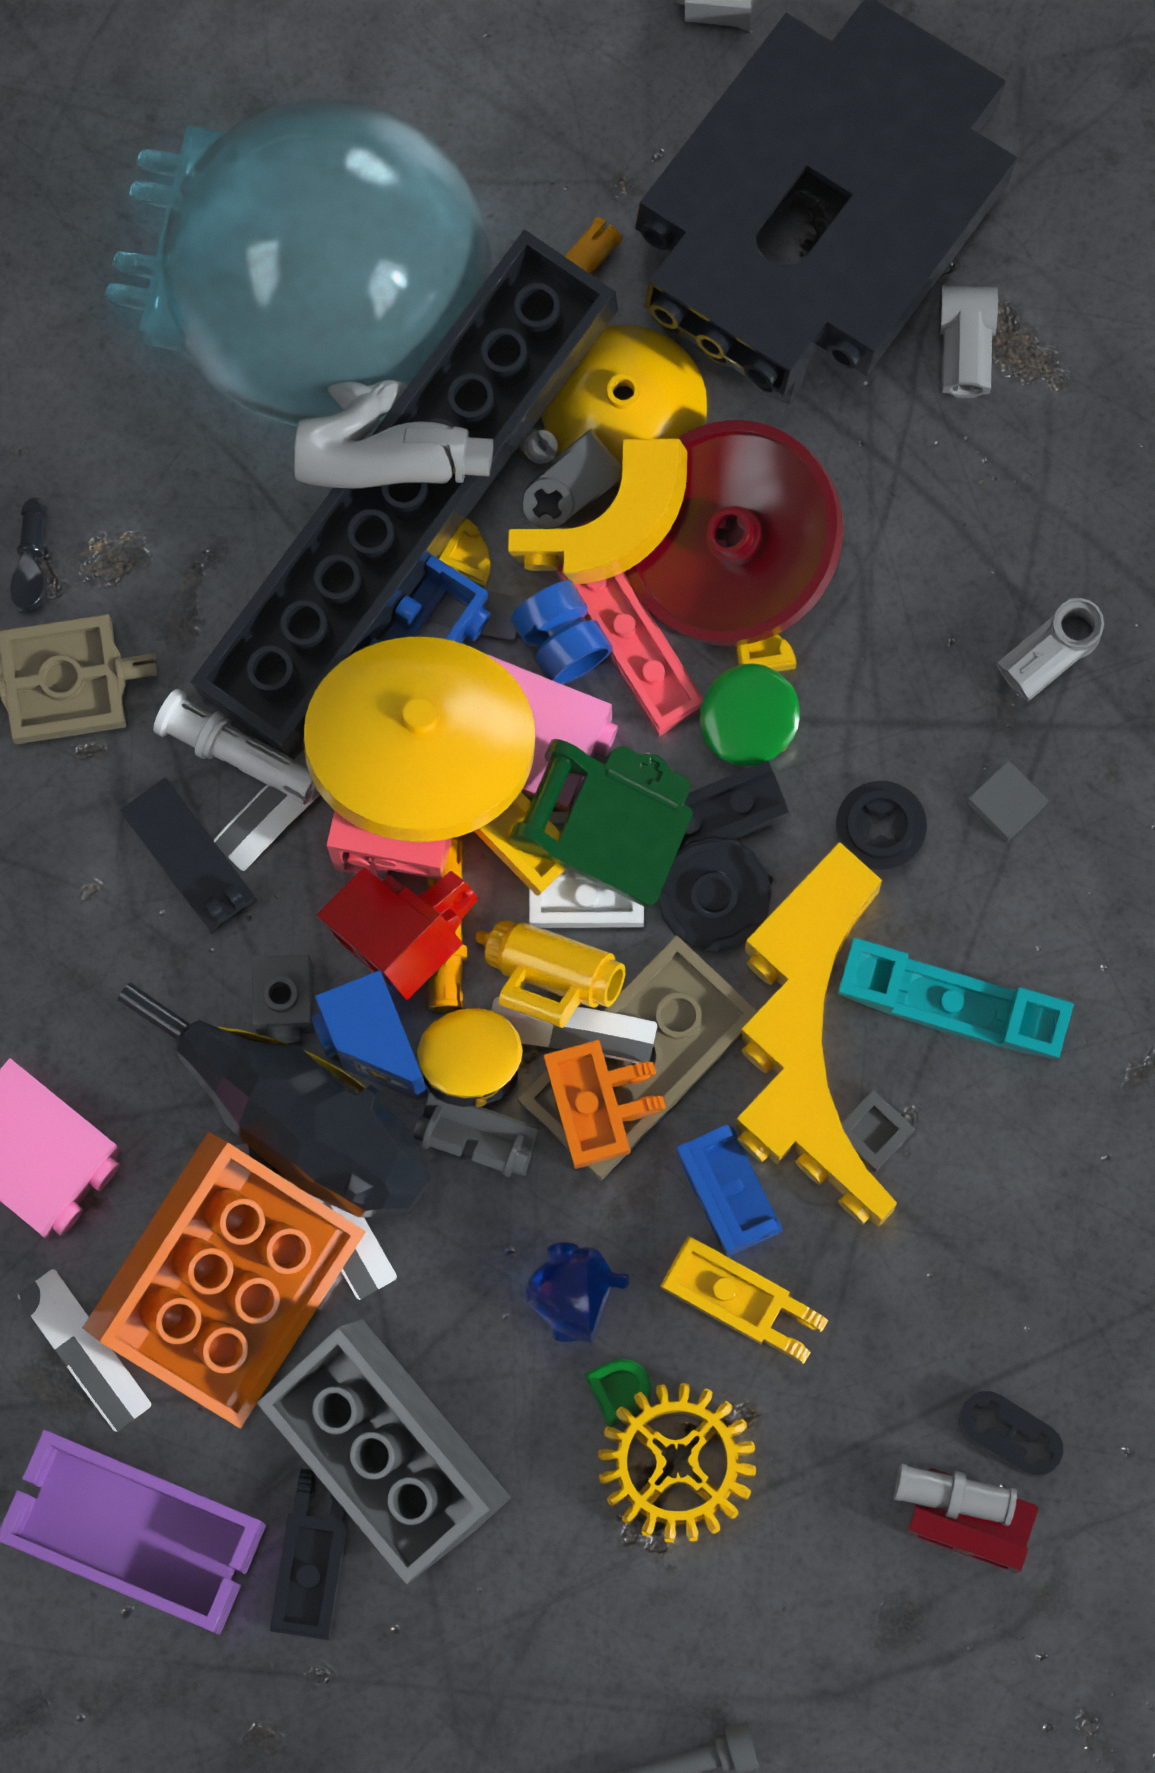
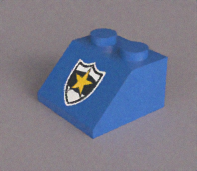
M380 970L315 996L321 1012L311 1015V1019L327 1058L338 1054L343 1068L347 1071L416 1100L428 1097L423 1076Z

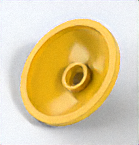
M607 326L541 415L544 430L552 433L557 440L556 454L558 456L583 434L592 429L622 464L623 439H676L688 431L705 425L707 415L706 389L700 371L693 359L671 338L641 326ZM627 386L633 390L634 394L630 399L620 400L614 396L613 392L618 387ZM622 478L613 486L620 487Z

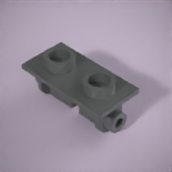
M429 1091L423 1116L419 1117L413 1135L417 1140L422 1141V1148L428 1149L430 1146L459 1157L463 1154L471 1157V1161L504 1172L503 1176L510 1177L511 1173L525 1176L539 1127L483 1107H460L447 1104Z

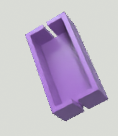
M43 1430L22 1477L23 1480L41 1489L37 1498L21 1491H16L0 1528V1542L220 1635L241 1585L231 1581L235 1570L243 1574L247 1573L267 1525L244 1513Z

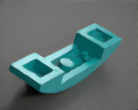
M855 937L852 939L837 994L886 1014L944 1033L1021 1053L1052 1059L1060 1058L1074 1003L1022 987H1018L1016 990L1005 988L909 959V954Z

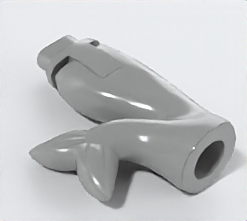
M383 380L369 386L353 381L338 382L330 385L328 391L344 411L330 416L301 419L299 421L295 440L296 481L315 486L354 489L397 483L443 484L450 480L452 474H455V482L463 483L465 475H490L493 439L468 437V429L454 426L452 428L441 423L417 421L390 427L361 440L375 427L381 416L389 413L408 385L396 380Z

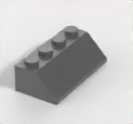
M363 1319L338 1327L257 1402L406 1585L469 1537L511 1499V1496Z

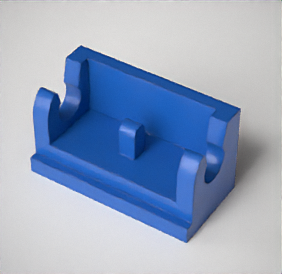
M725 1125L690 1142L677 1146L676 1157L723 1255L729 1258L783 1232V1228L765 1195L743 1147L737 1141L738 1136L734 1127Z

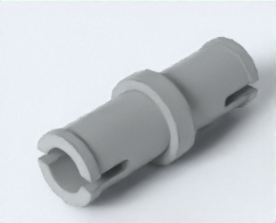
M900 1464L893 1500L906 1501L944 1510V1516L957 1519L958 1515L962 1514L1010 1526L1016 1506L1017 1489H1007L966 1479V1473L954 1470L950 1476Z

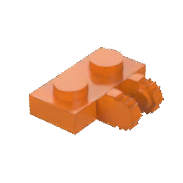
M599 1040L543 1055L575 1169L631 1154L623 1122L651 1116L666 1109L663 1096L650 1095L618 1106L613 1087L639 1084L656 1075L653 1062H641L608 1071Z

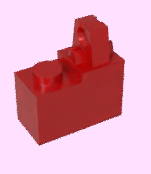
M363 867L316 916L342 947L373 973L380 970L385 983L407 1001L463 945L455 931L461 924L462 918L476 903L478 898L470 886L453 871L447 873L431 888L417 896L408 887L404 888L390 875L381 881L367 868Z

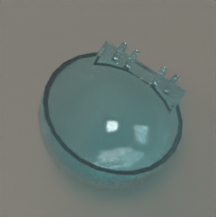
M311 98L270 107L238 122L227 132L187 125L180 154L156 151L154 149H142L139 152L136 164L149 172L175 177L173 186L139 180L131 184L129 196L135 201L145 203L146 205L151 204L152 206L167 208L157 254L155 257L129 251H118L114 255L112 266L125 274L150 278L149 288L110 283L107 286L104 298L110 301V303L122 307L126 306L132 309L143 310L139 333L144 345L185 352L188 358L218 391L255 414L292 426H298L301 419L330 416L344 411L328 391V387L334 383L353 381L369 386L383 380H396L409 386L491 275L492 255L484 215L463 171L430 135L395 113L355 100ZM387 414L381 416L379 420L386 417Z

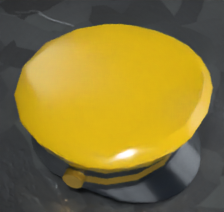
M467 1008L448 1013L434 1021L421 1036L417 1048V1057L424 1083L434 1096L447 1104L455 1106L482 1107L486 1103L500 1100L513 1090L518 1079V1067L522 1060L523 1049L518 1032L504 1016L491 1010Z

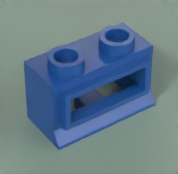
M431 555L426 563V578L412 598L406 595L400 601L394 613L396 621L382 641L403 637H417L446 594L452 596L467 606V608L445 639L462 643L465 637L475 641L488 624L492 615L491 612L486 610L489 604L488 591ZM374 637L368 646L382 641Z

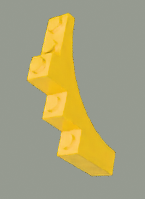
M839 842L746 940L745 952L750 956L746 961L748 967L768 985L771 986L777 981L782 987L741 1029L740 1039L746 1044L742 1052L747 1059L765 1074L773 1069L778 1075L738 1116L736 1128L742 1134L737 1138V1141L759 1162L762 1163L768 1157L777 1166L792 1150L796 1151L800 1155L795 1161L797 1166L818 1185H821L825 1180L833 1185L843 1195L838 1200V1203L849 1215L861 1224L870 1219L879 1227L894 1211L897 1202L866 1169L842 1128L828 1088L822 1048L824 998L833 965L852 926L879 893L882 880Z

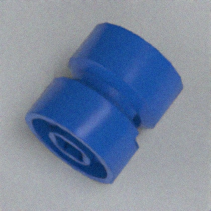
M569 580L558 582L534 594L523 602L510 616L512 624L525 645L538 648L535 661L544 676L562 685L581 677L595 668L613 650V646L598 622L585 619L588 606L574 583Z

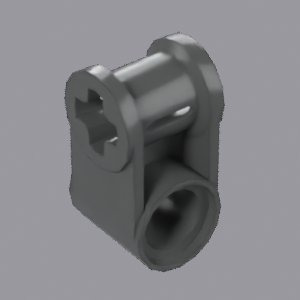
M590 429L553 460L554 463L527 486L522 497L523 512L527 519L536 527L543 529L556 528L564 524L587 503L590 504L618 482L622 478V464L597 434ZM542 488L548 494L555 490L561 493L562 496L557 501L561 511L557 515L552 517L550 513L543 512L538 516L534 513L533 508L538 503L534 495L537 490Z

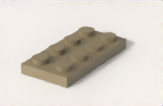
M677 935L619 994L616 1001L610 1007H606L603 1010L657 1023L650 1062L654 1064L656 1075L639 1084L613 1087L618 1106L650 1095L663 1096L666 1109L662 1112L641 1119L623 1122L630 1150L638 1144L741 1037V1029L758 1012ZM604 1057L608 1071L636 1064ZM546 1069L518 1098V1103L569 1150ZM626 1155L586 1167L602 1181Z

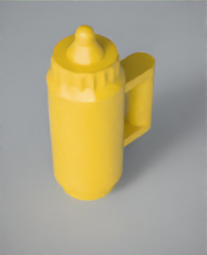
M502 920L495 925L491 932L480 930L475 934V940L485 946L486 963L491 967L499 969L504 976L510 977L499 995V1005L563 1028L580 1003L592 1008L597 1007L599 1004L610 1007L621 992L625 979V965L615 961L614 955L607 951L526 922L514 923ZM526 984H529L563 998L560 1002H557L523 988Z

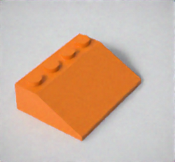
M208 1131L82 1328L100 1343L241 1429L366 1231L227 1141Z

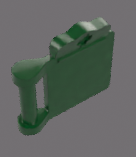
M552 739L544 756L548 761V765L523 822L515 823L509 837V842L525 853L549 859L643 907H652L658 900L692 818V809L684 805L690 791L689 780L684 775L670 769L665 760L656 754H640L628 747L619 746L609 752L604 763H601L567 741ZM571 772L585 776L560 836L556 841L546 834L544 829L568 773Z

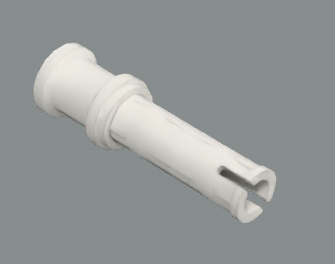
M179 688L173 690L161 706L154 723L153 731L155 734L161 737L169 734L195 748V755L202 759H212L215 756L259 781L282 791L303 805H306L316 792L317 788L311 779L307 765L299 763L288 755L233 727L231 719L228 718L226 713L220 710L212 713L187 700L186 692Z

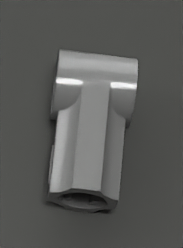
M941 285L939 335H943L942 393H948L957 398H975L980 395L990 394L992 337L996 335L998 315L997 286Z
M1083 598L1069 599L1060 605L1055 615L998 661L996 667L1012 689L1029 702L1076 661L1086 657L1095 650L1104 628L1102 612L1090 600ZM1070 617L1083 618L1091 626L1092 634L1084 640L1070 639L1062 630V623Z

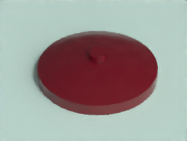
M726 420L697 427L676 438L680 439L687 450L686 488L679 513L662 542L646 558L627 570V574L636 594L646 608L665 625L686 637L720 646H738L762 641L781 633L799 621L813 608L828 587L836 570L843 542V515L840 499L829 473L819 459L799 441L782 430L770 425L745 420Z

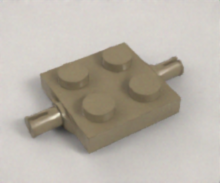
M109 614L0 631V699L9 714L11 736L15 745L125 728L126 720L122 698L126 686L125 680L158 676L155 652L121 657L120 652L115 646L112 620Z

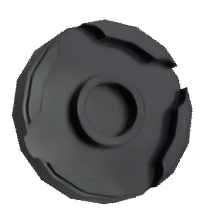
M712 836L691 841L678 850L658 897V903L662 919L674 936L677 935L682 941L693 947L718 952L740 946L764 922L768 915L772 890L767 869L752 850L736 840Z

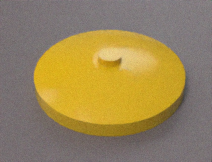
M434 637L395 638L370 645L353 653L334 667L322 680L313 694L305 717L304 750L306 764L311 779L321 796L333 810L347 821L363 830L389 839L409 842H432L459 837L479 829L497 818L518 797L529 777L533 764L535 724L530 704L522 688L514 677L494 659L477 649L452 640Z

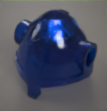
M570 1242L554 1243L547 1248V1260L528 1279L525 1286V1297L536 1313L552 1327L553 1339L560 1342L580 1340L584 1343H593L611 1287L626 1288L629 1285V1275L612 1272L600 1252L592 1247L579 1248L577 1244Z

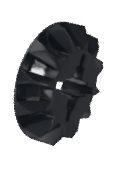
M872 781L855 788L841 803L836 818L837 840L870 870L889 869L893 871L909 860L914 859L923 845L927 832L926 814L918 798L904 786L890 781ZM864 810L870 816L874 815L878 819L884 818L887 814L890 816L897 810L898 813L894 817L891 831L898 843L892 838L888 839L883 835L866 843L865 840L871 829V823L867 819L868 815Z

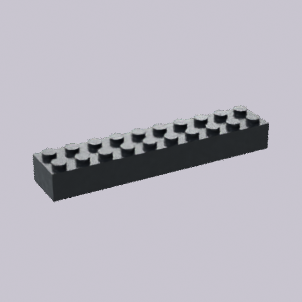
M524 229L373 433L375 435L390 427L417 421L436 422L452 428L455 426L468 429V437L493 439L490 475H465L463 483H456L455 474H452L450 480L443 484L397 483L354 489L333 488L190 681L197 692L278 751L291 757L304 740L305 717L317 687L341 661L353 653L368 647L374 637L378 639L395 616L394 613L400 601L406 595L409 596L427 572L426 563L431 555L436 558L439 556L618 312L616 291Z

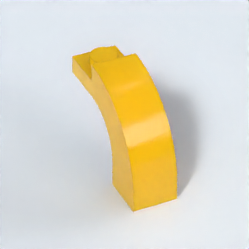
M623 439L622 480L613 503L600 517L586 525L569 529H509L508 552L518 563H524L525 569L531 571H554L558 569V563H564L563 574L574 584L602 581L629 570L646 558L662 542L679 513L686 488V448L680 439Z

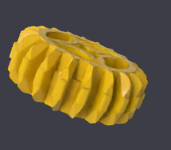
M664 1384L657 1385L656 1396L659 1404L651 1407L647 1397L642 1392L635 1394L634 1400L641 1410L640 1414L634 1417L624 1407H620L616 1411L619 1420L627 1426L624 1432L609 1426L604 1430V1437L618 1443L617 1450L600 1449L598 1451V1459L605 1463H616V1470L601 1473L599 1480L602 1485L619 1482L621 1489L607 1497V1502L611 1507H614L626 1499L632 1506L622 1516V1522L626 1525L634 1522L639 1513L647 1517L641 1531L644 1537L649 1538L653 1534L656 1522L666 1524L664 1531V1541L666 1543L674 1542L676 1537L675 1526L686 1525L688 1541L696 1542L698 1540V1530L695 1523L704 1520L707 1529L712 1534H716L720 1531V1525L713 1514L718 1509L732 1520L738 1516L739 1512L736 1507L727 1500L730 1494L747 1500L751 1494V1490L746 1486L736 1483L737 1476L747 1478L755 1476L756 1466L739 1463L738 1456L753 1453L755 1445L752 1441L736 1444L733 1438L744 1432L747 1424L743 1419L735 1421L728 1427L724 1424L723 1420L732 1410V1405L728 1401L720 1404L715 1413L708 1410L707 1407L711 1402L713 1394L709 1389L702 1391L698 1404L688 1402L690 1395L689 1384H680L678 1390L679 1401H668L666 1386ZM668 1416H685L701 1422L695 1430L693 1429L690 1434L679 1440L668 1439L658 1431L655 1432L649 1426L655 1420ZM714 1435L721 1442L726 1456V1475L720 1488L716 1487L709 1480V1477L701 1470L698 1463V1456ZM635 1438L646 1447V1450L653 1456L656 1462V1470L639 1493L632 1484L627 1467L628 1454ZM694 1441H698L691 1449L687 1466L692 1471L691 1475L700 1484L689 1475L680 1478L677 1472L676 1478L667 1476L657 1486L656 1484L663 1477L667 1461L662 1455V1451L654 1443H657L666 1452L674 1448L677 1454L678 1448L686 1451ZM675 1486L686 1487L706 1501L703 1505L687 1511H668L652 1505L659 1496L661 1497L664 1492Z

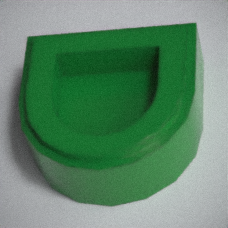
M618 1359L610 1361L584 1373L590 1390L609 1427L622 1423L616 1415V1411L620 1407L628 1409L634 1417L641 1412L635 1403V1394L642 1392L647 1397L648 1402L650 1401L652 1386L649 1375L641 1365L633 1360Z

